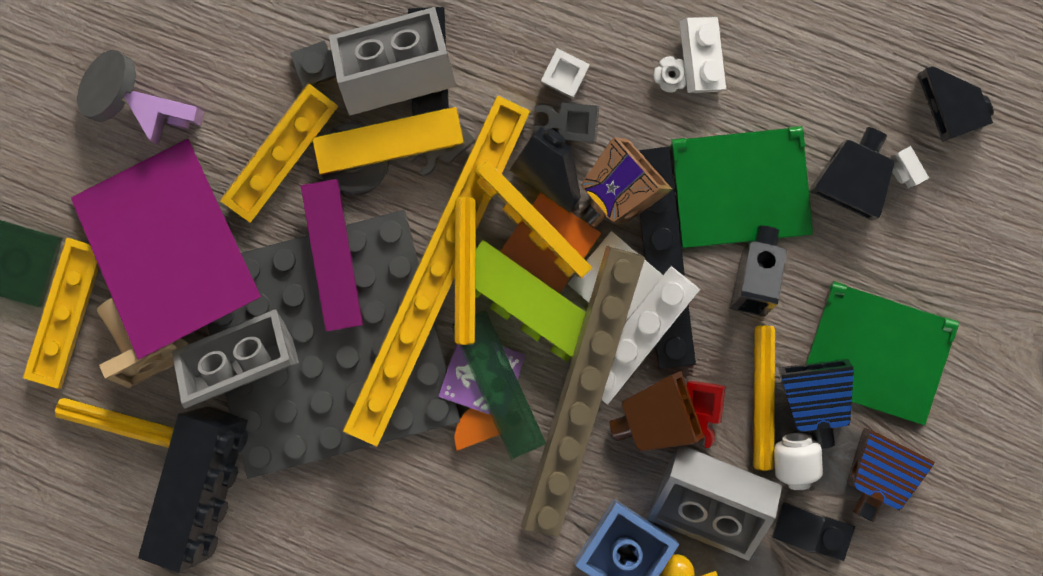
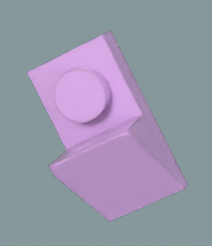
M131 91L130 94L126 92L124 95L148 139L157 145L160 141L166 117L168 118L167 124L184 129H189L190 123L201 126L204 111L196 106Z

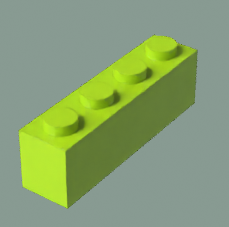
M482 240L476 248L475 298L478 299L483 294L492 300L493 304L490 306V309L507 321L511 315L523 322L520 328L521 331L537 342L543 336L554 344L550 351L568 363L571 357H573L586 312Z

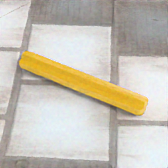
M459 197L455 201V343L458 345H472L475 342L476 201L472 197Z
M759 325L754 329L753 467L759 471H770L774 468L775 328L774 326Z
M66 398L59 399L55 408V416L57 418L169 448L174 428Z

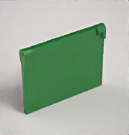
M802 126L688 139H671L670 148L672 149L682 248L755 241L758 226H770L778 229V238L813 235L805 140Z
M832 281L805 364L849 359L854 370L852 402L925 425L952 342H954L959 327V321L947 317L944 318Z

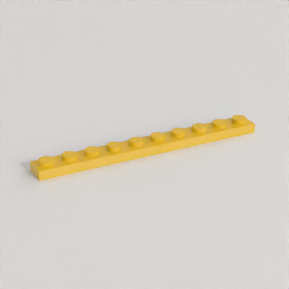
M499 95L496 96L342 430L343 432L376 447L378 446L455 278V201L459 197H472L475 199L477 229L491 197L476 183L480 177L475 171L488 160L501 174L503 173L530 110Z

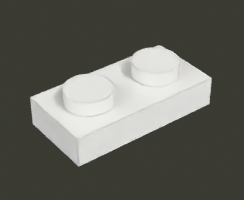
M694 17L680 20L688 93L726 90L718 17Z

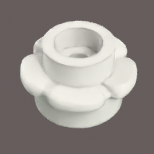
M672 56L660 60L659 66L655 68L653 74L655 82L665 92L673 93L677 89H683L687 85L684 60H676ZM674 71L675 77H669L668 73Z

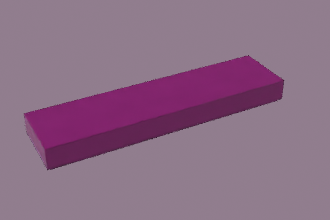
M338 179L300 185L325 330L333 331L363 325L339 181Z

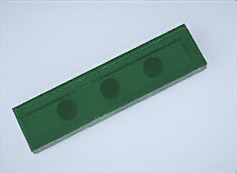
M486 310L475 314V342L472 345L459 346L509 457L513 460L546 445V442ZM453 323L451 328L455 335V323Z

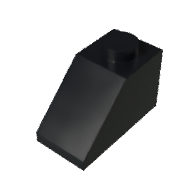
M934 66L926 68L917 74L942 142L993 123L991 118L994 114L992 103L988 96H983L981 88Z
M540 127L532 135L510 168V171L570 213L581 198L571 147L565 144V139L552 129L545 130Z

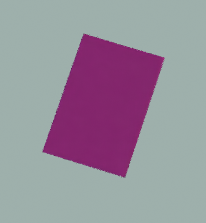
M188 138L71 197L138 360L261 297Z

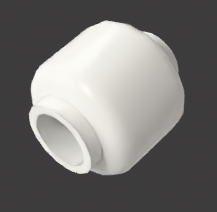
M790 433L784 435L783 440L775 445V476L781 482L788 484L790 489H808L811 487V483L818 481L822 477V448L819 443L812 439L810 434Z

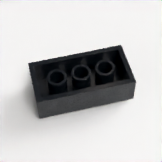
M209 406L178 414L138 559L180 573L212 557L218 544V537L215 536L217 527L224 519L228 509V502L225 501L227 492L234 484L238 474V467L235 466L238 453L244 449L248 439V432L245 431L247 419Z

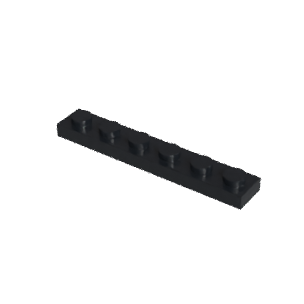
M669 146L638 150L673 189L639 214L645 260L662 275L672 266L685 276ZM689 304L656 344L658 369L696 365Z

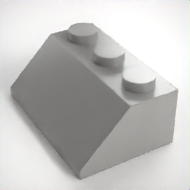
M435 7L329 36L337 82L349 116L456 87Z
M277 309L172 351L180 400L184 409L299 363L293 338Z
M678 446L666 468L647 520L749 561L776 518L782 485L685 446Z

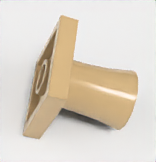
M113 298L106 300L97 308V313L108 327L121 351L120 355L100 364V369L105 379L126 388H130L174 366L172 351L189 345L186 341L178 339L138 360Z

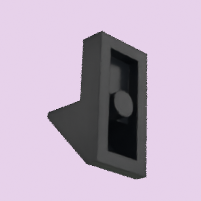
M783 502L772 537L805 551L817 552L844 561L855 526Z

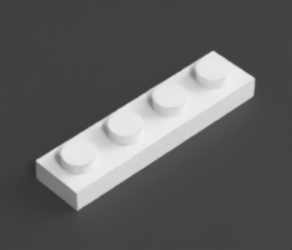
M672 266L624 325L601 399L607 405L700 291V288Z

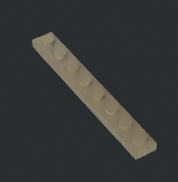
M606 246L521 526L526 531L559 537L645 260V257L640 254Z

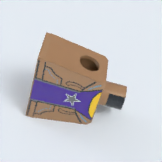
M614 137L582 181L581 186L592 198V201L580 214L593 227H597L606 217L613 223H626L666 196L673 189L629 139Z

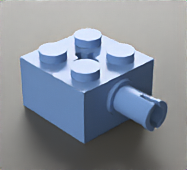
M613 499L574 562L577 568L590 576H659L676 551L679 543L674 537ZM631 544L634 556L632 558L625 556L621 560L618 548L620 546L626 548Z

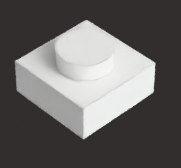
M557 48L541 79V84L574 99L590 64Z
M911 146L890 157L894 160L892 172L900 184L905 183L907 188L916 186L929 178Z

